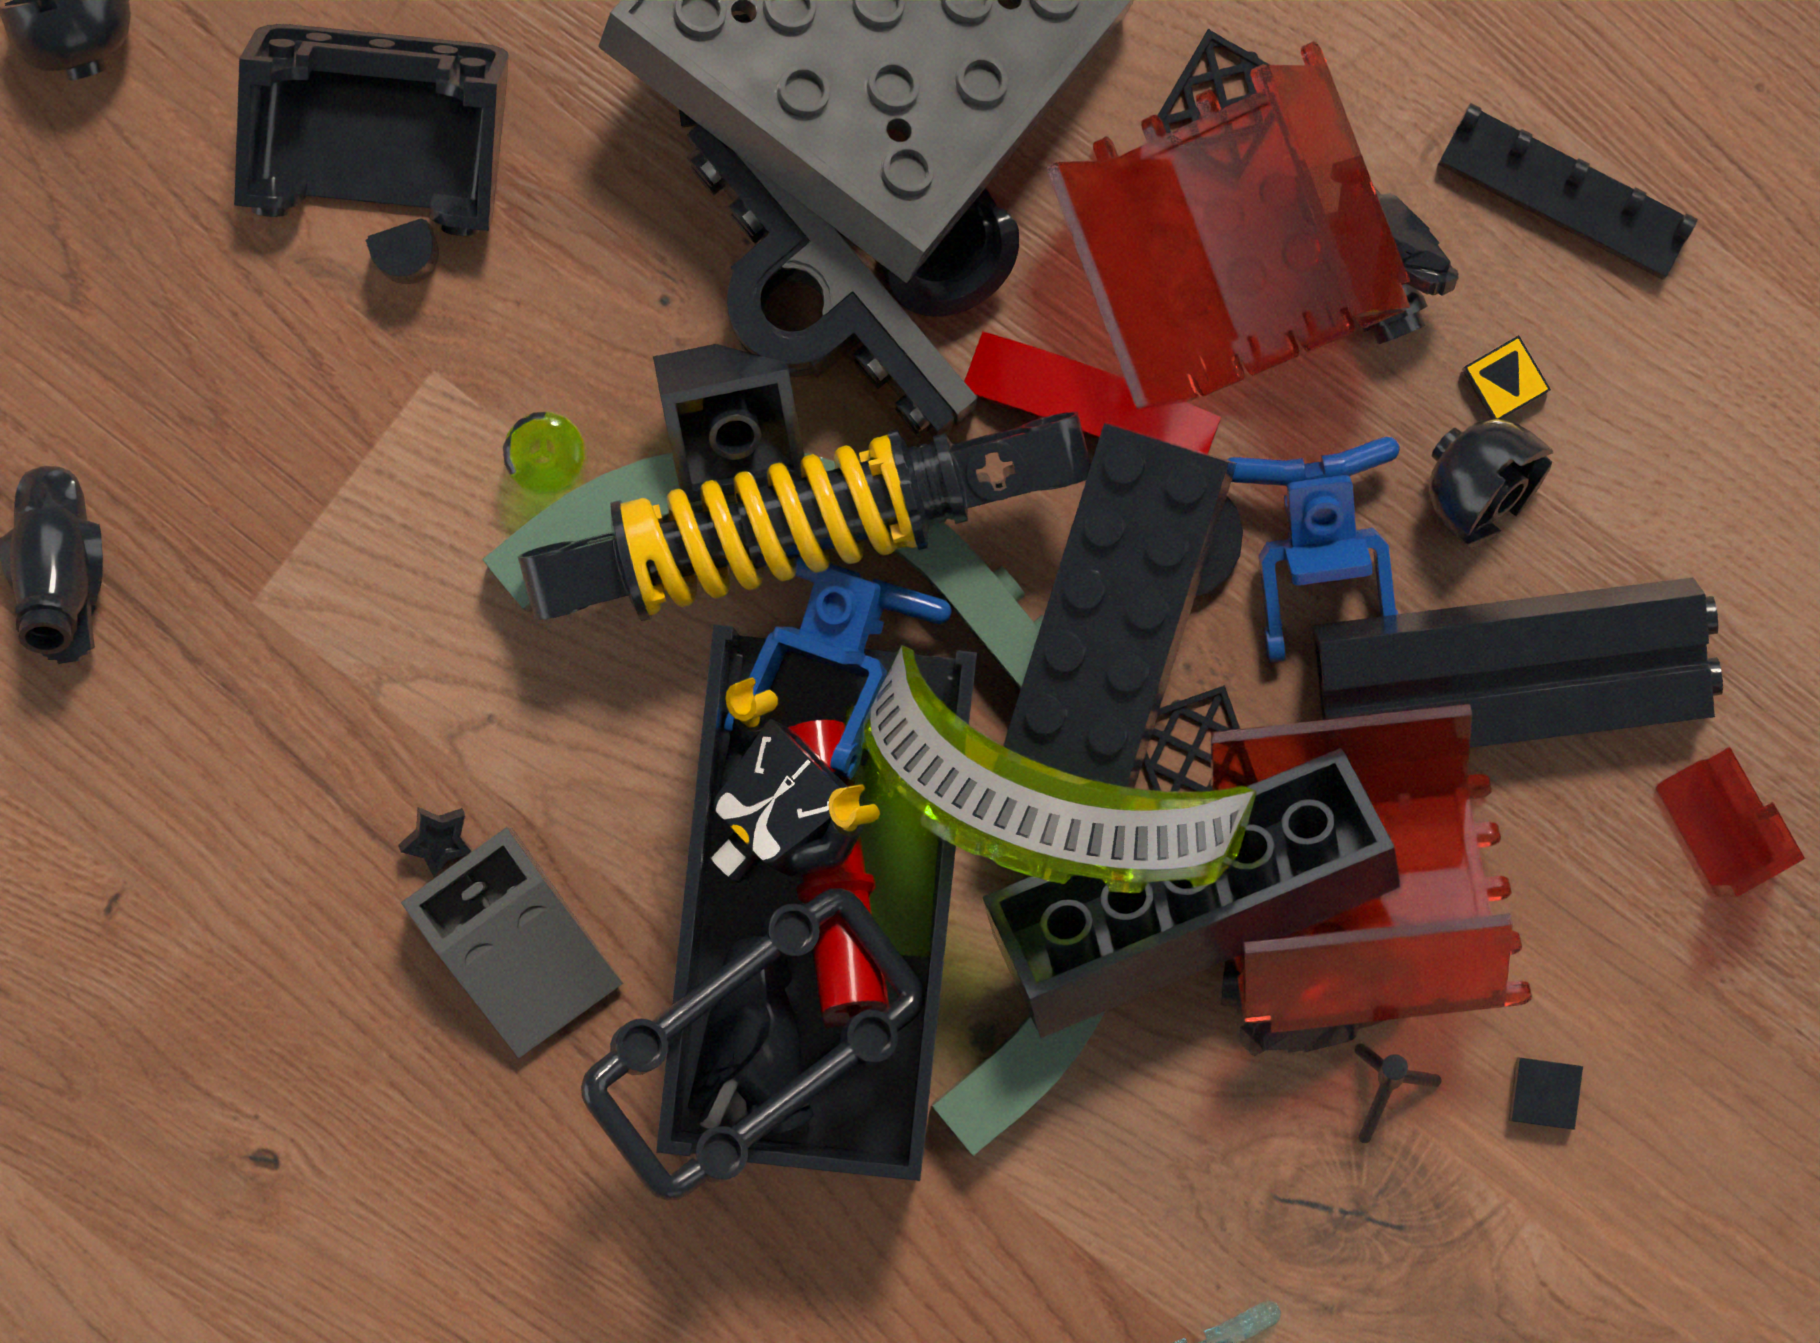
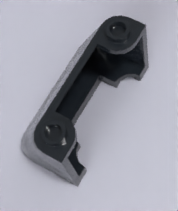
M272 24L259 27L255 30L239 58L234 206L252 207V212L260 216L281 217L288 215L290 208L300 205L305 196L430 208V219L435 223L441 224V230L450 235L471 236L479 233V230L489 231L494 212L508 76V52L494 45L294 24Z

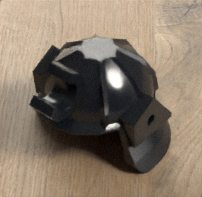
M985 188L908 283L904 282L881 263L880 265L894 296L910 311L932 317L959 314L984 302L1008 278L1018 256L1019 228L1016 221L1007 213V210L997 207L987 188Z

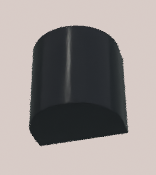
M423 218L369 235L368 239L365 240L373 262L386 277L397 283L414 284L424 280L432 273L438 262L439 248L433 228Z

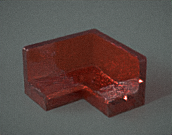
M1730 747L1719 748L1656 784L1655 788L1716 896L1738 897L1805 859L1773 802H1761Z

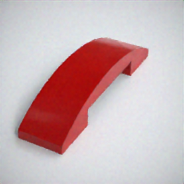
M984 331L981 333L964 380L977 398L1018 413L1022 411L1043 418L1060 413L1078 412L1083 434L1097 439L1100 438L1104 423L1208 454L1221 419L1220 416L1118 375Z

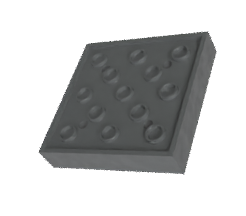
M621 0L610 12L598 47L896 276L908 283L1122 22L1134 0H1011L1016 9L1012 10L1002 7L998 0ZM735 11L744 12L750 17L752 22L740 23L733 18L731 13ZM895 129L900 131L905 136L906 141L896 142L888 136L887 130Z

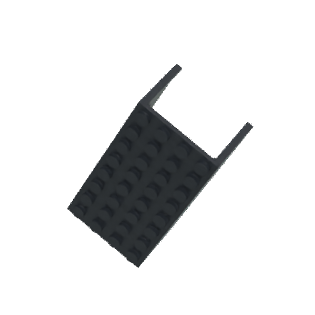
M713 625L672 1005L721 969L728 951L735 942L747 937L762 936L764 922L772 912L787 904L805 905L798 899L796 890L797 886L804 882L803 875L801 874L789 877L769 867L761 860L740 883H736L711 859V856L734 832L732 827L713 808L714 799L720 791L719 784L730 742V732L724 730L729 713L726 705V692L733 684L749 678L767 639L741 636L732 626ZM864 649L866 656L878 659L887 670V674L899 653ZM789 651L786 653L770 688L776 694L778 704L773 711L763 716L766 723L773 719L787 728L817 720H836L843 722L847 726L868 677H861L807 658L805 655L794 651ZM957 651L956 658L902 653L907 683L919 709L935 730L954 748L966 756L977 653ZM870 730L862 748L861 762L853 776L854 786L863 784L865 787L859 797L865 805H877L880 812L879 818L875 822L864 824L860 835L866 874L874 876L876 884L874 892L869 897L871 913L919 978L924 988L925 1001L918 1016L898 1032V1043L891 1056L874 1065L862 1066L856 1064L813 1098L810 1104L814 1116L808 1122L787 1132L766 1134L748 1148L747 1163L921 1181L959 819L942 810L912 788L888 763L875 742L872 730ZM812 950L794 960H787L792 971V980L785 988V991L792 1005L797 1025L801 1074L841 1043L840 1035L843 1026L827 1029L823 1021ZM885 978L890 1006L899 996ZM710 1010L668 1041L656 1153L690 1156L689 1152L693 1141L700 1134L710 1129L699 1125L701 1112L688 1108ZM736 1090L718 1126L732 1128L748 1115L746 1101Z

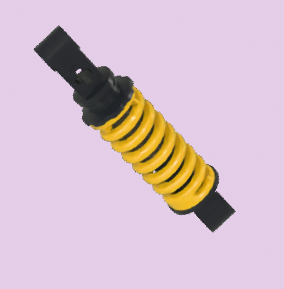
M1066 412L1028 422L1021 427L952 444L946 433L933 436L934 441L931 444L924 443L919 447H908L898 429L890 430L888 435L874 438L869 443V450L859 453L861 463L855 451L846 445L839 447L835 451V469L830 471L825 470L821 459L817 455L811 454L801 460L802 478L792 480L787 467L782 463L772 464L768 468V485L759 488L751 473L746 471L738 473L734 477L736 504L727 506L720 485L716 481L710 480L704 482L700 488L703 512L693 514L686 493L681 489L671 490L667 495L670 521L660 524L659 522H663L659 504L652 506L651 502L646 498L622 503L621 500L613 501L610 503L612 532L578 541H564L545 545L518 556L534 619L546 620L580 611L590 605L629 596L640 620L646 621L652 619V615L657 614L661 610L662 603L666 602L664 590L667 591L677 606L685 607L692 605L697 594V577L703 589L710 597L716 599L726 596L730 587V567L744 589L751 590L759 588L762 584L765 566H768L772 574L780 581L792 579L797 570V557L800 556L806 566L815 573L825 571L829 567L831 548H836L839 556L845 563L859 562L863 557L864 540L870 539L874 549L881 555L892 554L895 550L903 547H918V550L928 548L929 526L935 525L936 522H946L947 519L954 520L955 524L967 522L968 508L1038 490H1053L1085 481L1091 467V462L1078 412ZM990 453H998L1001 462L1012 461V465L1003 468L1004 479L998 482H991L988 473L982 472L977 474L976 470L986 466L985 455Z

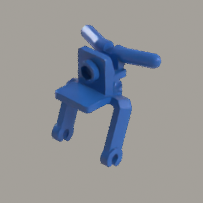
M1385 436L1340 453L1321 455V462L1304 464L1303 458L1273 460L1231 457L1227 459L1237 463L1231 482L1287 486V495H1284V507L1289 521L1290 532L1287 533L1288 539L1266 542L1258 555L1266 619L1264 640L1269 663L1286 661L1275 564L1280 560H1286L1294 585L1313 584L1371 575L1372 561L1368 548H1373L1380 616L1399 614L1395 607L1389 545L1375 528L1356 530L1353 484L1350 478L1352 475L1396 459L1400 447L1394 438Z
M800 556L797 557L795 576L814 583L801 628L775 626L774 631L767 636L749 678L752 677L756 681L753 688L754 696L770 690L781 663L789 651H794L805 655L807 658L861 677H868L830 762V768L834 769L837 775L852 779L860 765L862 748L871 730V708L888 675L887 670L878 659L866 656L864 653L869 634H881L884 622L880 621L879 618L884 609L930 623L943 624L951 616V607L943 599L893 585L879 579L870 581L861 578L858 572L831 562L825 571L812 572ZM729 712L724 730L730 732L729 735L731 736L734 717Z

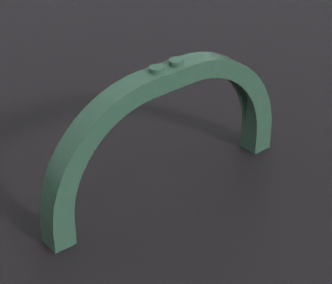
M672 453L642 459L605 473L565 494L533 517L482 560L522 609L529 612L532 608L518 556L545 545L564 541H578L612 532L610 503L617 500L625 503L646 498L651 502L652 506L659 504L663 521L670 519L667 495L671 490L680 489ZM819 457L826 471L835 469L834 461ZM735 494L724 496L727 506L736 504ZM702 501L690 503L693 512L703 510ZM936 522L935 525L929 526L928 548L918 550V547H903L895 550L894 552L921 573L943 596L1021 690L1044 616L1041 615L1033 622L1018 604V601L1026 594L1008 571L1001 565L992 572L969 545L944 522ZM1131 798L1128 810L1135 811ZM1104 1012L1040 1038L1029 1014L1016 1031L992 1054L932 1102V1107L974 1156L1020 1118L1055 1085L1081 1053L1102 1019Z

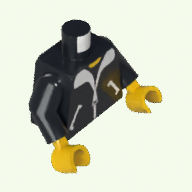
M752 677L733 684L726 692V705L734 720L719 784L720 791L714 799L713 808L732 827L734 832L711 856V859L736 883H740L761 860L769 867L789 877L797 874L807 875L843 865L848 860L858 841L864 824L875 822L879 818L880 812L877 805H865L859 798L865 789L863 784L848 787L795 731L773 719L766 723L763 715L773 711L778 704V698L774 692L767 690L754 696L753 688L756 681Z

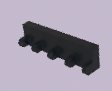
M1473 103L1468 105L1438 165L1662 280L1668 276L1683 244L1690 237L1698 221L1697 218L1687 213L1684 215L1648 197L1647 193L1637 187L1633 189L1590 167V163L1580 158L1576 160L1533 138V134L1524 129L1518 130L1481 111V107Z

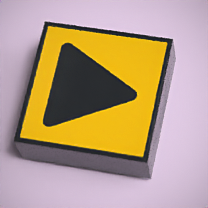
M1519 335L1462 368L1491 420H1501L1551 390Z

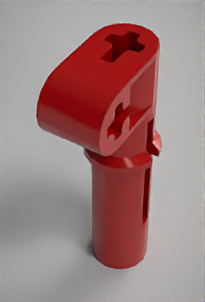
M817 720L789 727L830 767L833 752L846 728L843 722ZM837 775L848 787L854 786L853 778L848 779ZM859 837L848 860L843 865L803 875L804 882L796 888L798 899L804 904L828 889L842 888L853 892L871 913L869 897L874 892L876 884L874 876L866 874L861 837ZM835 914L819 927V938L812 949L821 1015L827 1029L844 1026L850 1018L863 1011L877 1010L882 1012L889 1006L885 976L842 918Z

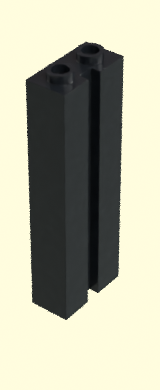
M1693 577L1312 625L1324 746L1327 754L1342 748L1350 763L1715 717L1713 696L1723 694V678L1719 659L1717 657L1708 658L1707 656L1709 635L1718 633V613L1715 599L1713 596H1706Z

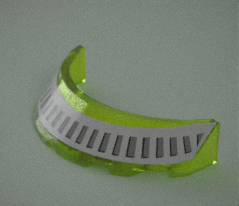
M901 645L871 705L860 733L861 748H868L874 763L880 770L877 783L892 800L905 798L922 811L921 825L971 854L988 857L1002 867L1060 884H1065L1073 875L1102 879L1107 884L1108 891L1140 893L1152 881L1188 879L1192 883L1193 888L1214 883L1239 853L1256 796L1255 790L1245 786L1203 792H1165L1129 788L1083 778L1031 760L986 737L947 708L923 679L918 669L913 649Z

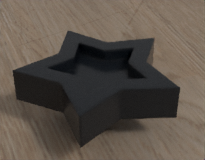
M417 807L416 829L398 845L400 852L424 858L433 877L449 859L467 856L472 852V849L461 835L465 819L463 808L442 815H436Z

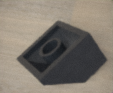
M719 344L653 356L679 488L686 493L689 503L701 501V485L710 480L716 481L720 485L724 496L735 494L734 477L738 473L745 471L753 475L758 488L767 486V470L772 464L782 463L787 467L792 480L802 478L800 463L805 454L787 363Z

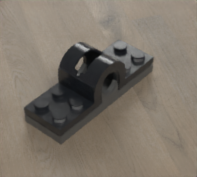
M697 125L687 134L692 150L687 159L691 163L689 167L713 196L722 189L733 201L728 206L732 212L731 217L754 244L760 241L731 266L733 274L727 294L730 320L738 342L745 352L787 363L790 377H803L814 374L818 378L856 346L858 350L853 353L856 358L854 360L855 364L877 389H880L887 383L900 399L895 402L897 406L895 410L918 438L927 431L932 437L943 433L947 435L953 430V423L956 426L959 425L976 410L977 396L829 223L701 125ZM784 281L787 283L799 282L811 286L820 293L825 302L822 311L823 317L802 331L788 332L777 329L767 321L764 315L767 299Z

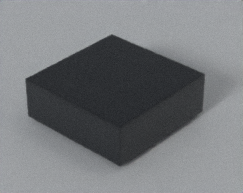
M1517 1057L1509 1120L1575 1130L1583 1066Z

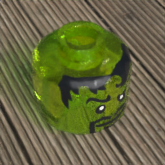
M550 411L533 412L519 419L508 431L503 444V461L511 479L526 492L540 497L558 496L571 490L583 477L588 463L587 444L580 430L565 416ZM547 440L554 444V454L547 450ZM540 442V450L531 454L532 448ZM543 456L550 459L546 463L536 462V460Z

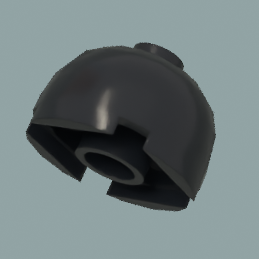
M10 0L4 3L5 6L0 7V16L6 34L15 51L29 65L40 70H66L69 81L89 77L106 70L103 58L120 49L129 33L131 20L129 0Z
M1500 419L1477 422L1468 427L1464 432L1453 428L1441 438L1431 455L1437 463L1429 479V497L1438 518L1453 535L1469 548H1477L1487 543L1501 532L1493 522L1508 511L1516 517L1540 488L1552 466V461L1546 457L1553 454L1552 448L1521 425Z

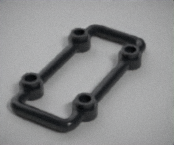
M842 888L828 889L818 894L804 906L787 904L772 912L764 922L762 938L652 1021L648 1019H635L620 1027L612 1037L610 1053L592 1065L585 1073L581 1084V1097L586 1108L646 1189L660 1199L666 1201L679 1200L688 1196L706 1181L711 1183L724 1182L737 1176L746 1165L748 1148L856 1064L862 1066L874 1065L891 1056L898 1043V1032L912 1022L922 1010L925 1001L924 988L919 978L862 901L853 892ZM835 914H838L891 984L899 998L882 1012L866 1010L850 1018L843 1026L840 1035L841 1043L732 1128L718 1126L700 1134L692 1143L689 1152L690 1160L674 1173L669 1174L609 1094L607 1088L626 1073L630 1075H643L660 1066L668 1052V1041L776 959L794 960L811 951L818 941L819 927Z

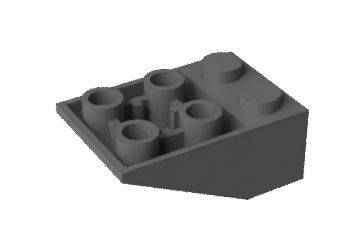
M504 828L401 902L435 952L518 1058L624 984L513 828Z

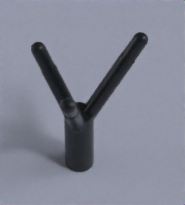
M1357 1044L1355 1046V1053L1379 1072L1378 1081L1380 1083L1360 1131V1142H1370L1394 1089L1400 1087L1402 1083L1437 1087L1442 1082L1441 1077L1438 1074L1408 1070L1407 1061L1402 1056L1392 1054L1383 1059L1365 1044Z

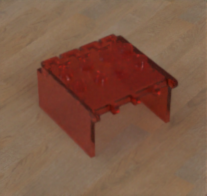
M1315 41L1301 47V56L1305 65L1262 64L1252 69L1251 79L1257 92L1252 96L1221 109L1217 97L1208 89L1196 95V104L1202 118L1167 134L1161 119L1156 114H1153L1141 121L1147 143L1118 156L1114 143L1106 136L1093 143V150L1097 161L1055 162L1046 167L1137 409L1189 402L1199 398L1197 391L1201 396H1207L1244 380L1245 375L1239 355H1241L1246 370L1252 376L1299 356V347L1293 333L1295 331L1303 349L1306 352H1310L1354 333L1353 317L1356 318L1362 328H1367L1410 308L1402 285L1410 282L1326 59L1322 49Z
M1470 704L1211 732V802L1342 748L1395 846L1401 885L1400 889L1280 939L1245 942L1244 954L1234 957L1236 970L1241 972L1238 976V985L1245 1022H1270L1271 1033L1519 1006L1531 1001L1532 993L1528 982H1508L1510 955H1514L1522 950L1520 934L1512 931L1511 913L1491 914L1489 902L1508 898L1512 890L1510 880L1505 876L1484 877L1479 848L1499 843L1501 834L1497 823H1474L1470 800L1488 796L1492 792L1490 778L1487 775H1468L1472 721Z

